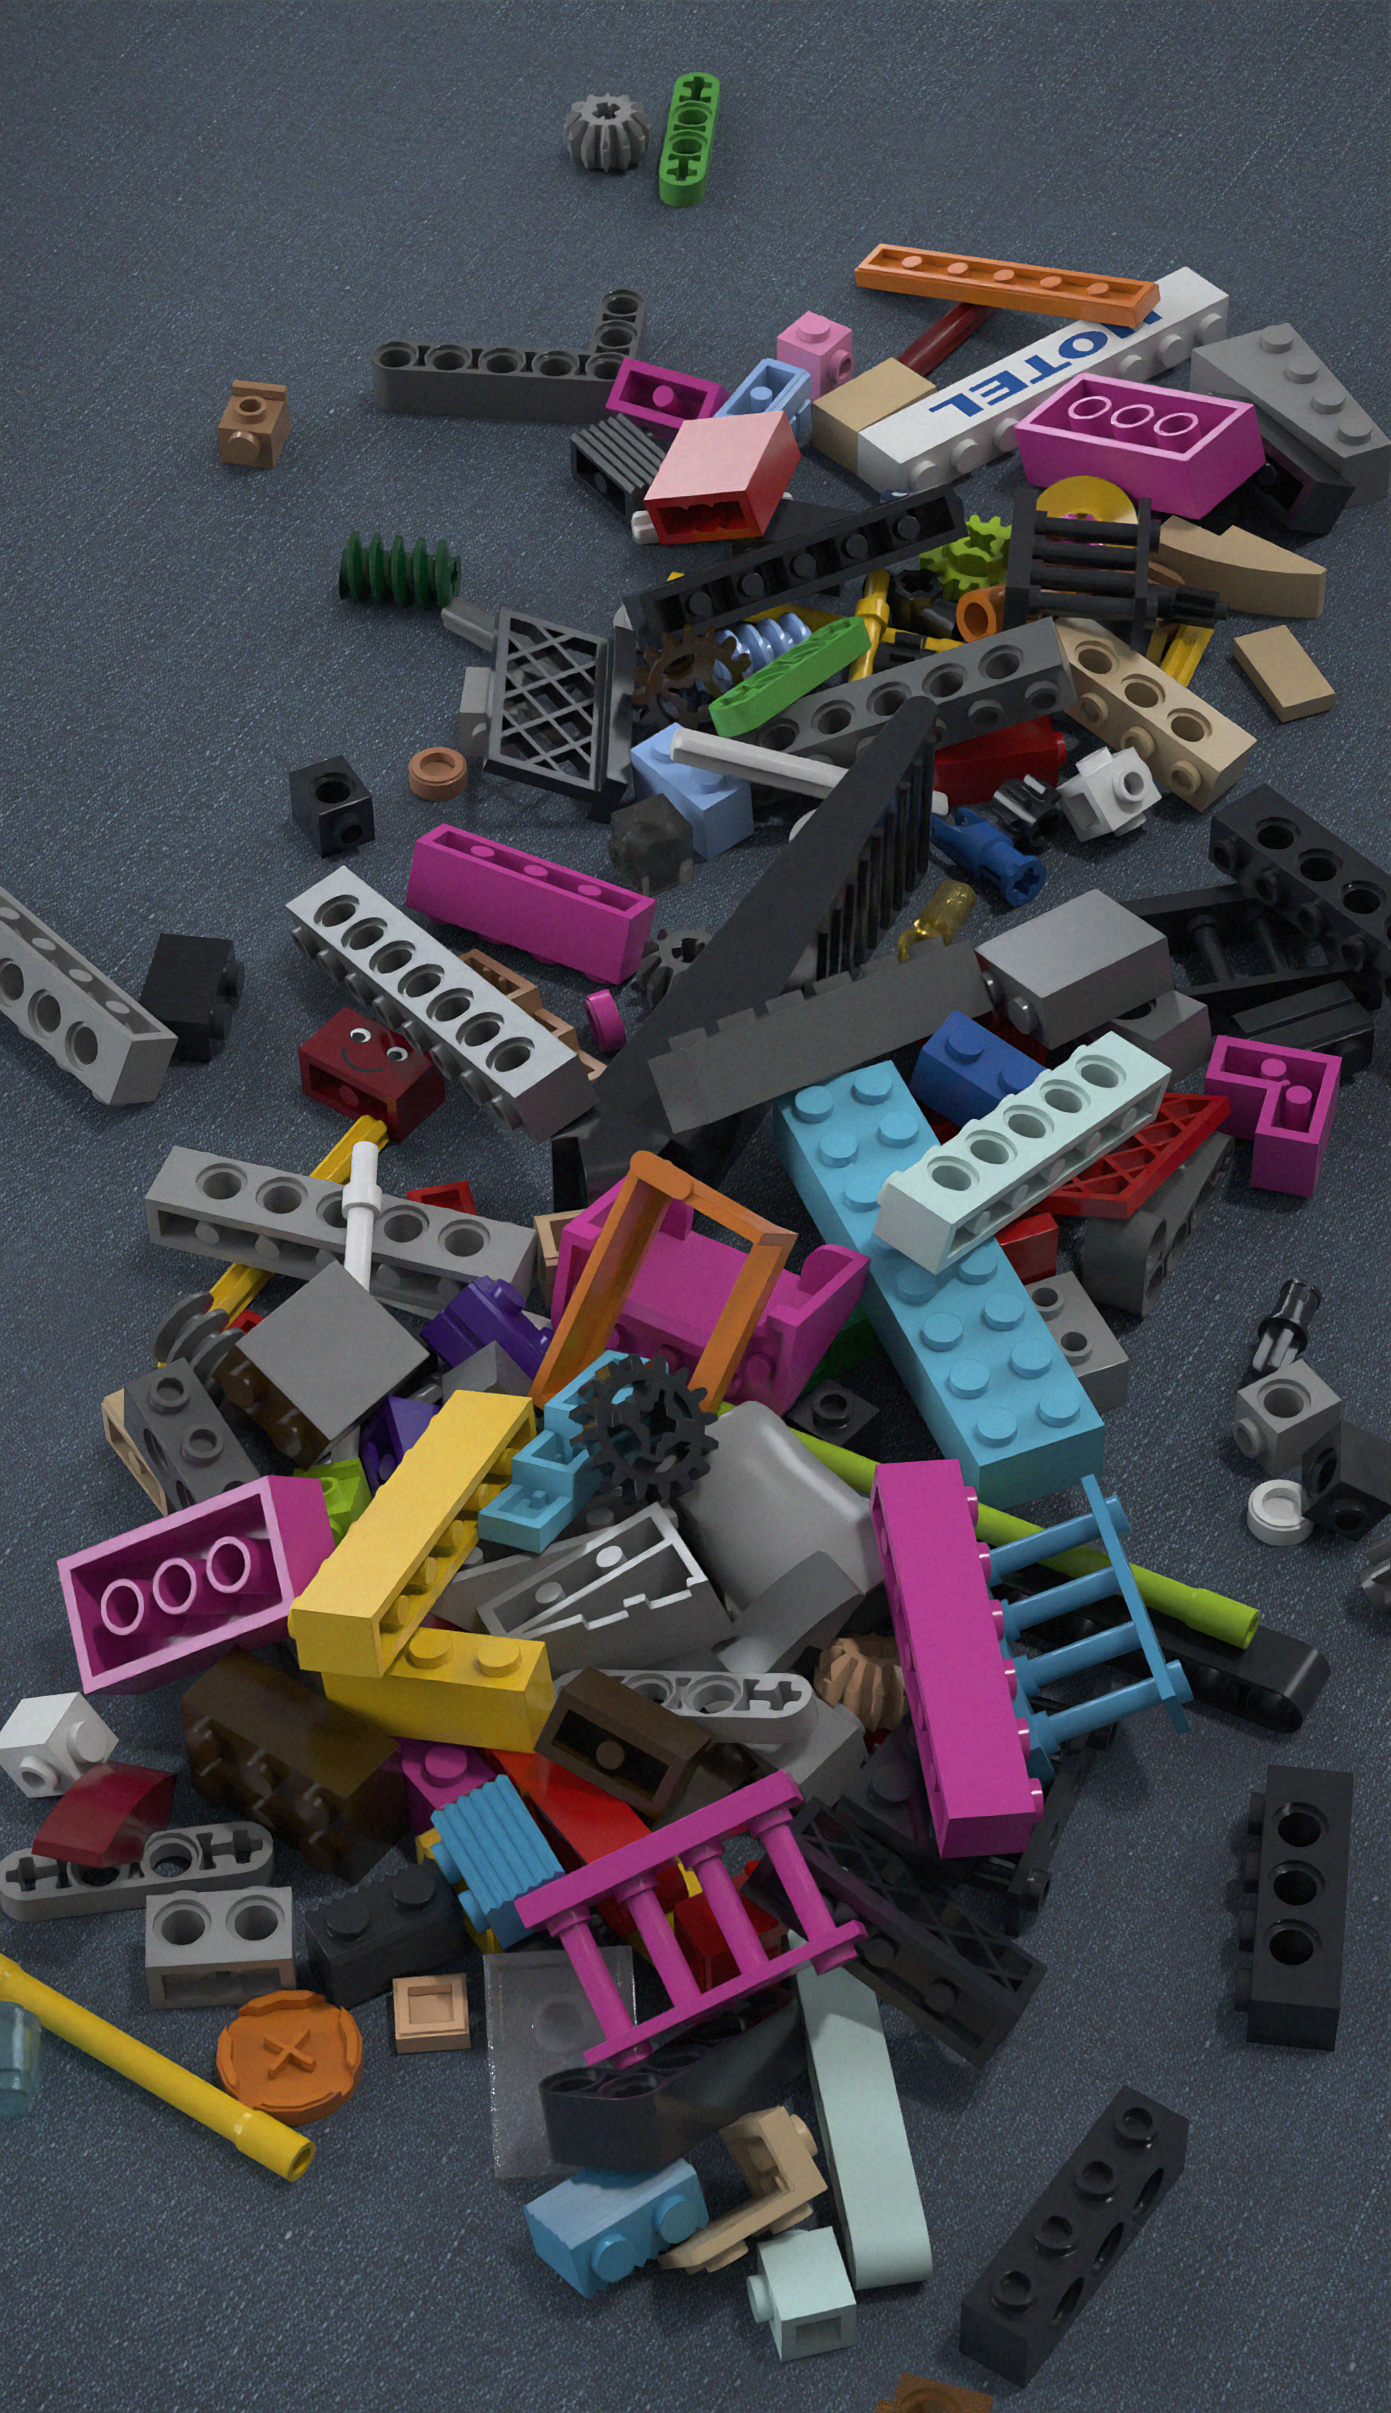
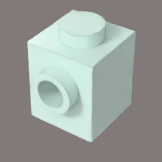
M832 2226L812 2231L803 2229L789 2230L779 2234L772 2240L757 2243L758 2274L747 2277L749 2300L756 2322L760 2323L769 2320L781 2362L856 2345V2301Z

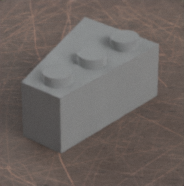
M657 1501L476 1609L491 1636L545 1642L552 1683L561 1675L573 1670L585 1669L588 1665L596 1669L635 1670L739 1636L707 1577Z

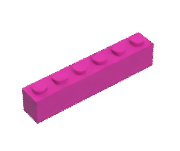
M959 1459L876 1464L869 1510L940 1858L1027 1852L1033 1823L1042 1822L1043 1793L1039 1779H1029L1025 1761H1028L1030 1756L1029 1729L1026 1719L1015 1718L1012 1701H1015L1017 1695L1016 1670L1013 1660L1011 1658L1002 1659L999 1642H1002L1004 1636L1003 1612L999 1600H989L986 1584H989L991 1579V1559L987 1543H977L974 1528L977 1527L979 1515L976 1490L974 1486H964Z

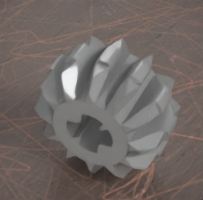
M608 92L603 97L587 95L586 102L578 101L572 103L571 112L566 115V124H564V141H567V150L570 152L572 162L584 163L586 170H592L597 167L603 168L606 173L610 168L616 167L621 170H627L629 163L642 162L643 152L648 150V141H650V124H648L647 115L644 113L643 104L636 101L630 102L628 95L611 97Z

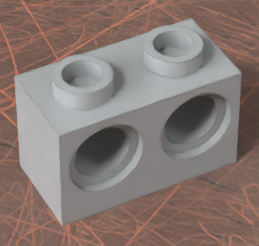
M251 1886L243 1890L212 1892L180 1890L171 1894L146 1895L145 1970L152 2010L247 2004L252 1999L279 1990H297V1927L292 1887L270 1888L266 1886Z

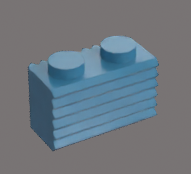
M498 1774L494 1782H485L482 1789H472L469 1797L460 1796L456 1804L447 1803L443 1811L434 1810L430 1819L441 1841L430 1846V1849L450 1885L461 1879L465 1881L468 1890L459 1894L458 1898L478 1935L491 1928L502 1948L506 1949L536 1932L525 1928L513 1901L566 1876L508 1776Z
M677 2157L661 2167L638 2172L587 2167L523 2207L537 2255L580 2294L591 2299L597 2289L605 2291L609 2282L618 2283L626 2275L631 2274L634 2266L643 2267L647 2258L656 2259L659 2250L668 2252L672 2243L680 2244L681 2241L689 2236H693L697 2227L705 2228L709 2221V2215L696 2171L691 2163L687 2165L683 2157Z

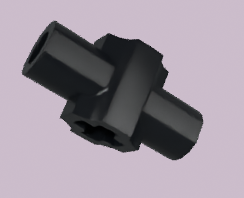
M881 568L890 575L886 603L892 614L894 629L930 638H946L959 642L965 640L957 625V604L943 598V588L940 586L939 574L923 568L920 570L904 569L897 575L885 568ZM867 577L862 585V598L864 597Z

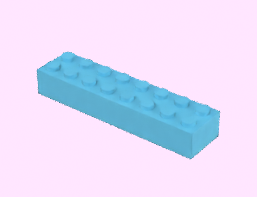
M892 1060L794 1089L772 1098L774 1150L826 1244L843 1246L871 1258L867 1285L858 1302L859 1304L861 1303L869 1322L945 1459H959L964 1486H974L979 1503L1001 1511L1082 1484L1081 1478L1093 1473L1096 1479L1103 1477L1105 1424L995 1236H990L935 1275L873 1234L881 1207L877 1204V1196L887 1178L895 1171L900 1170L904 1172L919 1162L932 1146L936 1144L941 1146Z

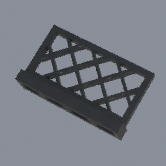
M500 607L494 624L482 771L587 802V819L609 825L629 785L637 632L615 625L608 640ZM510 631L528 636L536 645L525 649L510 634ZM571 649L592 656L591 662L579 666L565 650ZM548 657L562 672L550 676L537 660ZM519 667L534 683L522 687L508 671ZM574 684L588 700L576 703L563 687ZM545 694L559 710L548 714L533 698ZM517 705L531 721L519 725L505 709ZM572 722L586 738L574 742L560 725ZM543 733L557 749L545 753L531 736ZM514 744L528 760L521 761L501 755L500 748ZM569 760L584 776V779L565 774L557 764Z
M813 1795L788 1827L836 1928L856 1920L863 1923L869 1936L853 1945L858 1957L841 1967L981 2070L1028 2006L1027 2002L1049 1968ZM822 1834H824L826 1837H828V1838L831 1839L832 1841L824 1840ZM766 1852L739 1891L804 1940L810 1942L768 1852ZM842 1867L849 1868V1869L851 1870L852 1874H850L848 1871H846V1870L843 1869ZM880 1876L887 1882H889L891 1885L884 1884ZM902 1911L909 1912L912 1919L908 1917L906 1914H904ZM940 1921H942L944 1924H946V1925H947L948 1927H950L951 1929H949V1928H944V1927L942 1926V1924H941ZM961 1955H966V1956H968L971 1962H969L967 1959H965V1958H964L963 1956H961ZM1000 1965L1011 1973L1003 1972Z

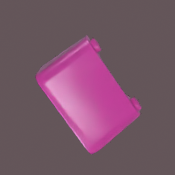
M626 1176L562 1230L551 1306V1324L555 1332ZM673 1198L604 1350H612L629 1355L638 1353L640 1357L652 1359L657 1355L665 1356L666 1363L668 1364V1374H672L684 1366L690 1370L685 1386L688 1387L749 1254L691 1231L694 1208L681 1200ZM827 1244L819 1246L806 1257L801 1276L783 1269L722 1400L735 1406H739L746 1401H758L766 1405L780 1418L790 1410L862 1297L867 1285L871 1258L843 1246Z

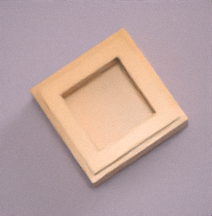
M466 1973L393 1979L397 2054L471 2048Z

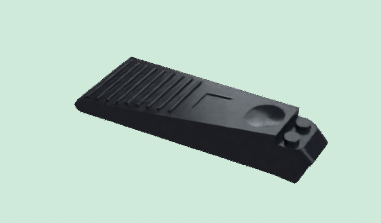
M913 696L903 702L594 1082L593 1087L601 1102L550 1137L553 1213L587 1209L627 1176L630 1169V1160L638 1151H649L663 1160H668L672 1162V1165L688 1173L691 1177L714 1190L718 1189L771 1109L772 1099L712 1123L673 1134L647 1060L670 1052L671 1049L667 1039L704 1026L707 1037L720 1032L716 1020L752 1007L756 1018L766 1015L768 1010L765 1001L801 989L804 999L816 995L812 983L845 971H849L852 981L857 979L861 973L859 965L869 961L928 871L937 706L932 699L925 696ZM694 1209L692 1227L701 1214L696 1209Z

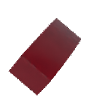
M113 1760L96 1765L83 1774L66 1791L51 1811L34 1839L31 1854L96 1868H106L142 1861L147 1833L168 1829L178 1774Z

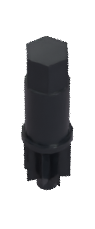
M1148 582L1147 594L1158 595L1157 619L1167 620L1169 624L1177 623L1214 629L1217 620L1227 621L1230 605L1220 603L1219 592L1183 587L1179 584L1168 586ZM1091 594V596L1114 597L1126 599L1133 598L1129 596Z

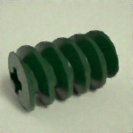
M352 531L341 557L339 572L340 598L343 601L350 592L355 602L365 603L372 594L376 604L386 606L394 596L397 605L402 608L410 607L416 598L419 607L423 610H431L438 600L442 609L448 605L451 598L458 597L462 574L461 559L459 555L450 557L446 540H440L435 554L428 555L424 538L418 537L412 553L406 552L404 538L401 535H396L389 551L384 550L380 533H374L369 547L362 548L360 533Z

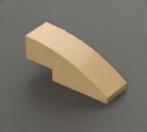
M1175 515L1161 525L1158 554H1149V561L1161 564L1176 572L1182 577L1186 587L1219 592L1220 603L1229 604L1230 609L1247 613L1294 618H1317L1323 613L1326 568L1234 525L1221 536Z

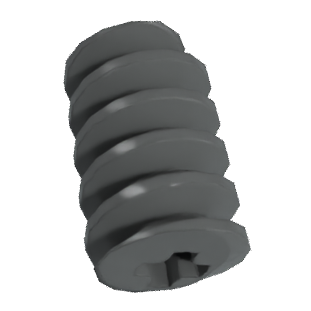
M198 1292L184 1298L162 1319L152 1336L150 1352L160 1363H166V1365L184 1357L236 1439L248 1436L262 1428L243 1408L233 1404L224 1393L223 1388L211 1377L233 1345L245 1336V1333L239 1327L224 1331L229 1324L230 1316L223 1308L208 1312L213 1305L214 1297L209 1292Z

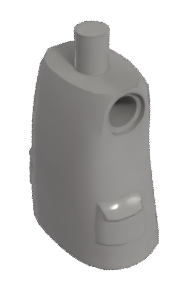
M746 1401L720 1416L718 1421L705 1428V1435L719 1441L717 1450L708 1455L701 1456L711 1467L709 1473L695 1481L692 1480L694 1489L676 1499L670 1495V1499L667 1501L678 1517L677 1532L685 1539L722 1594L723 1608L731 1622L733 1623L746 1608L781 1576L818 1550L828 1553L866 1595L834 1638H843L844 1634L849 1632L865 1635L888 1617L891 1613L869 1510L870 1499L860 1496L814 1457L780 1417L758 1401ZM672 1455L667 1457L658 1466L655 1473L667 1471L677 1457ZM807 1645L790 1668L803 1677L815 1671V1666L819 1664L820 1653L823 1650Z

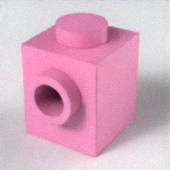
M807 311L777 337V361L806 369L811 374V395L808 397L811 405L815 400L852 380L855 360L852 354V329L833 322L824 316Z

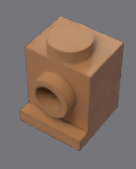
M234 380L231 386L232 397L218 426L221 463L274 469L291 430L287 386Z

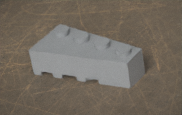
M1288 322L1268 326L1262 330L1192 349L1190 393L1207 396L1208 392L1211 391L1251 399L1356 487L1344 509L1387 497L1391 464V441Z

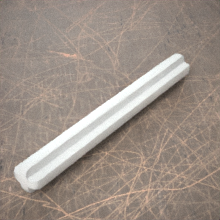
M683 727L675 731L669 748L670 759L675 763L824 800L849 770ZM933 790L931 816L935 815L944 821L949 808L947 796L942 792Z

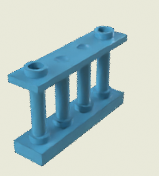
M1094 1473L1081 1478L1092 1508L1091 1512L996 1549L990 1550L989 1548L991 1579L990 1583L986 1584L989 1600H995L991 1587L1002 1584L1001 1576L1101 1537L1112 1563L1109 1567L1009 1605L1007 1599L1000 1601L1004 1619V1636L1002 1642H999L1002 1659L1011 1658L1013 1660L1017 1678V1695L1015 1701H1012L1015 1718H1025L1027 1721L1030 1735L1029 1760L1025 1761L1028 1778H1038L1041 1788L1054 1783L1056 1774L1049 1755L1061 1750L1059 1743L1164 1703L1177 1735L1191 1731L1182 1704L1194 1700L1192 1691L1179 1659L1166 1664L1120 1539L1132 1533L1118 1495L1104 1498ZM1123 1592L1132 1621L1028 1660L1026 1654L1015 1658L1010 1642L1021 1638V1630ZM1143 1647L1153 1677L1049 1717L1045 1710L1034 1714L1029 1698L1041 1694L1040 1686Z

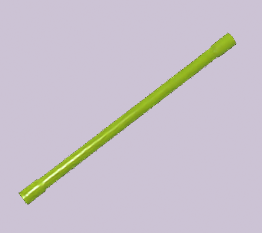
M722 1400L716 1412L718 1418L737 1406ZM788 1427L814 1457L848 1486L869 1496L871 1495L876 1464L881 1463ZM978 1502V1524L974 1528L977 1539L1001 1547L1045 1530L1042 1527ZM1085 1544L1037 1562L1076 1579L1112 1565L1109 1554ZM1129 1562L1146 1607L1179 1619L1189 1628L1244 1650L1250 1645L1259 1624L1260 1610L1207 1589L1190 1587ZM1123 1592L1116 1594L1121 1597H1124Z

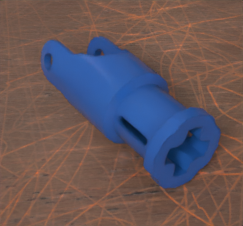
M961 807L956 811L955 825L949 826L939 817L931 816L930 842L975 879L981 882L989 881L1000 889L1001 896L1012 906H1023L1029 903L1042 889L1046 880V867L1035 856H1024L1014 848L1012 839L983 817H979L966 807ZM965 817L968 820V826L965 823Z

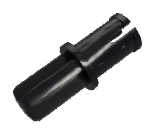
M1294 1278L1286 1281L1281 1288L1280 1297L1272 1314H1268L1262 1319L1258 1328L1260 1341L1247 1367L1248 1373L1254 1377L1252 1384L1292 1364L1295 1356L1305 1351L1310 1340L1307 1330L1322 1301L1321 1293L1315 1285L1310 1288L1305 1301L1300 1300L1307 1285V1280Z

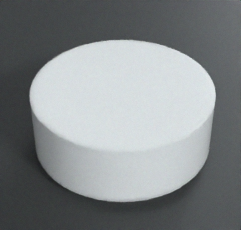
M1271 1480L1253 1490L1248 1502L1247 1523L1251 1532L1258 1539L1275 1546H1291L1309 1537L1313 1531L1314 1522L1301 1516L1302 1485L1289 1480Z

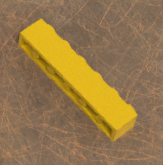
M456 1389L440 1412L431 1418L428 1428L412 1449L406 1451L402 1462L385 1485H381L378 1488L375 1498L360 1518L350 1525L347 1535L332 1555L322 1562L319 1572L301 1596L296 1597L292 1602L288 1615V1631L290 1637L296 1640L301 1670L381 1679L481 1539L478 1538V1513L512 1483L511 1459L537 1437L532 1397Z

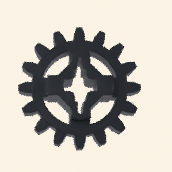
M633 1353L619 1361L618 1365L611 1361L595 1371L596 1379H591L578 1389V1394L586 1403H582L569 1411L568 1418L575 1423L583 1425V1432L569 1440L570 1447L587 1449L590 1457L584 1460L579 1468L582 1473L598 1469L603 1474L598 1488L602 1494L620 1486L622 1487V1500L625 1505L630 1506L643 1499L644 1495L649 1506L656 1501L660 1505L669 1500L670 1495L676 1499L694 1489L692 1480L695 1481L709 1473L711 1467L701 1456L708 1455L717 1450L719 1441L705 1435V1428L718 1421L717 1413L701 1411L698 1403L706 1397L708 1391L705 1387H701L690 1392L685 1386L690 1370L685 1366L672 1374L666 1373L665 1356L657 1355L643 1365L639 1354ZM633 1388V1393L626 1397L625 1400L617 1405L611 1403L619 1390ZM671 1455L677 1457L667 1471L655 1473L656 1466L663 1463L665 1458Z

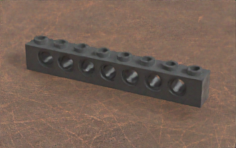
M344 865L285 905L296 926L289 931L290 936L303 956L309 961L317 957L320 965L334 983L338 984L344 980L358 1003L364 1008L372 1004L380 1019L391 1031L394 1032L401 1028L412 1048L420 1056L429 1052L439 1070L448 1080L452 1081L456 1077L460 1078L470 1097L479 1106L488 1102L496 1117L508 1131L513 1132L519 1128L539 1145L601 1102L577 1053Z

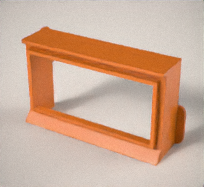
M649 1151L636 1152L630 1160L629 1172L526 1397H532L533 1405L544 1411V1405L602 1355L674 1198L681 1200L754 1243L687 1387L690 1392L697 1388L705 1387L708 1394L698 1403L702 1412L716 1413L799 1234L774 1225L691 1177L688 1173L672 1165V1162L663 1160Z

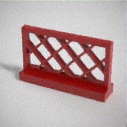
M1165 1092L1157 1117L1153 1122L1010 1223L1025 1219L1031 1212L1128 1219L1231 1114L1229 1096Z

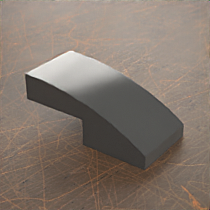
M818 1550L781 1576L732 1623L739 1636L717 1642L711 1648V1651L729 1672L786 1673L807 1645L825 1650L866 1595L828 1553Z

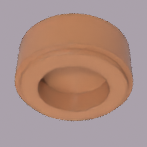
M432 747L420 751L409 762V781L412 791L417 796L430 801H444L460 795L468 783L465 758L459 752L446 747Z

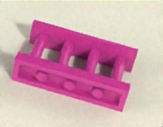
M781 1769L513 1901L526 1929L541 1932L548 1928L552 1938L560 1936L607 2041L583 2052L589 2067L603 2068L610 2064L612 2069L626 2070L654 2052L651 2046L652 2043L811 1965L817 1976L858 1957L853 1945L869 1937L863 1923L852 1920L836 1928L788 1827V1824L793 1821L789 1809L805 1802L792 1774ZM746 1830H749L753 1839L761 1838L810 1941L771 1961L768 1960L720 1858L726 1854L722 1842ZM679 1863H682L686 1872L694 1871L742 1975L703 1994L699 1990L653 1891L659 1887L655 1875ZM612 1896H615L619 1905L627 1904L675 2007L634 2027L587 1925V1922L592 1920L588 1908Z

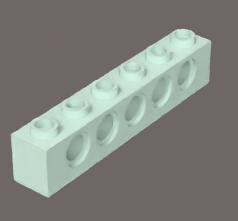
M1112 1031L1089 1046H1079L1066 1062L1053 1071L1050 1069L1044 1070L1032 1085L1019 1094L1007 1095L994 1111L979 1121L977 1119L970 1120L959 1134L942 1146L938 1144L932 1146L919 1162L904 1172L898 1170L892 1173L882 1185L877 1196V1204L881 1207L873 1234L937 1275L1153 1122L1157 1117L1172 1069Z

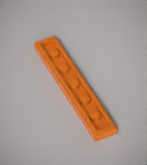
M881 243L854 270L857 287L1134 328L1138 327L1161 300L1159 284L1154 282Z

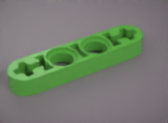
M692 72L682 75L677 79L674 86L659 168L660 198L664 203L671 206L689 207L698 204L706 194L720 112V83L715 76L709 73ZM694 98H700V101H694ZM680 177H687L686 181H680Z
M860 616L848 617L820 628L712 702L708 710L718 736L732 737L757 728L867 652L872 647V642L863 618Z

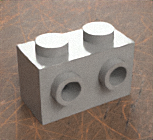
M1069 1271L1025 1285L1024 1288L1096 1411L1100 1413L1126 1404L1130 1359L1074 1273Z

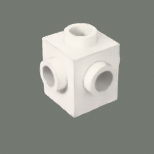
M1104 747L1089 754L1075 764L1080 773L1056 788L1062 795L1058 802L1080 842L1110 832H1114L1117 837L1133 830L1147 820L1143 811L1162 798L1153 782L1150 769L1140 759L1134 747L1112 755L1107 747Z

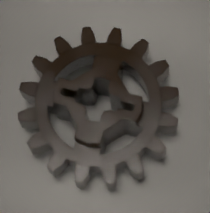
M690 624L684 625L683 639L675 641L673 636L667 631L662 633V651L659 652L648 646L644 650V658L650 665V668L635 667L634 680L646 685V687H640L633 691L634 704L648 705L640 713L641 724L645 726L657 722L655 734L677 722L683 728L718 736L713 720L699 724L700 720L710 715L708 707L712 702L753 675L752 673L743 674L752 665L749 652L734 656L733 653L737 646L736 638L731 635L721 644L716 642L715 627L713 626L707 627L703 638L694 636V631ZM692 654L690 659L676 667L669 665L681 656ZM716 659L729 670L735 685H731L729 680L719 678L714 669ZM694 680L704 681L705 690H700L697 698L687 697L686 688H691ZM657 693L661 694V697L664 699L672 700L677 709L676 719L670 716L661 706Z

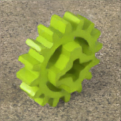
M977 514L971 515L970 521L965 522L969 536L919 554V570L927 568L940 575L943 598L949 601L955 599L959 602L960 598L969 591L1006 583L1012 524L1006 528L1000 526L1001 520L999 516H994L989 523H981Z

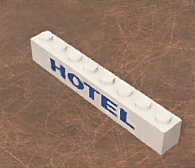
M1185 266L1154 282L1159 284L1161 300L1137 328L1079 320L858 432L857 476L880 494L886 489H922L931 485L951 482L1018 447L1014 426L1080 372L1142 383L1189 359L1192 349L1225 340L1229 295Z

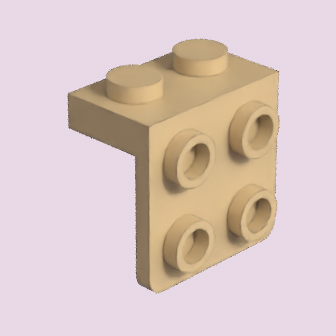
M781 2106L743 2114L718 2130L753 2197L709 2222L705 2228L697 2229L693 2236H689L681 2241L680 2244H672L668 2252H659L656 2258L662 2269L684 2267L688 2275L704 2268L707 2269L708 2273L713 2272L748 2252L749 2249L743 2240L747 2236L751 2235L754 2237L768 2230H771L772 2234L779 2233L813 2213L808 2200L825 2191L828 2187L812 2159L817 2154L815 2141L805 2123L797 2115L789 2116L785 2107Z

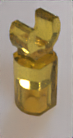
M948 878L940 882L917 917L914 927L902 932L898 938L899 963L909 958L906 947L941 935L945 946L951 944L976 903L975 894L970 885Z

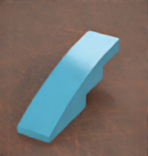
M607 1350L544 1405V1430L511 1459L512 1483L478 1513V1538L541 1553L576 1517L598 1489L603 1474L598 1469L588 1473H582L580 1470L581 1464L590 1456L586 1448L570 1447L569 1440L583 1432V1425L569 1419V1411L582 1403H586L577 1391L586 1382L593 1378L596 1379L595 1371L611 1361L618 1365L619 1361L629 1356V1354ZM640 1357L643 1361V1365L645 1364V1362L650 1360ZM666 1363V1373H668V1364H667V1363ZM633 1388L619 1390L611 1403L617 1405L625 1400L626 1397L633 1393Z

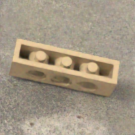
M1059 617L1054 621L1068 655L1078 699L1077 705L1062 709L1065 713L1118 752L1134 747L1140 759L1150 769L1152 777L1199 812L1204 811L1239 780L1258 741L1141 654L1130 650V646L1093 619Z

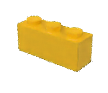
M417 1627L380 1680L321 1672L327 1700L385 1735L535 1754L536 1751L533 1748L556 1702L546 1643L540 1641Z

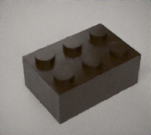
M235 1644L180 1698L191 1783L196 1792L208 1803L214 1806H221L223 1804L247 1819V1821L262 1825L270 1832L273 1840L277 1838L300 1852L304 1859L317 1871L324 1874L332 1872L355 1887L409 1831L401 1744Z

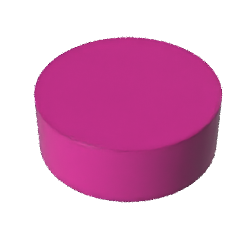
M604 989L585 996L583 1003L586 1017L600 1051L608 1054L622 1049L627 1043L626 1034L610 992Z

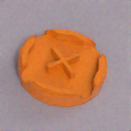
M279 1990L252 1999L238 2010L239 2017L231 2023L228 2030L226 2024L218 2038L216 2065L218 2078L224 2093L252 2110L263 2111L286 2126H303L330 2116L350 2100L363 2077V2039L353 2016L341 2005L340 2011L336 2006L326 2003L325 1996L309 1990Z

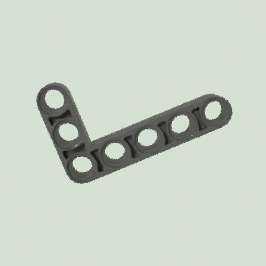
M615 288L604 293L598 302L588 351L410 340H389L380 343L371 353L375 403L384 411L393 413L599 424L601 420L607 422L610 416L616 418L606 408V404L624 357L645 362L648 347L646 298L641 292L630 288Z

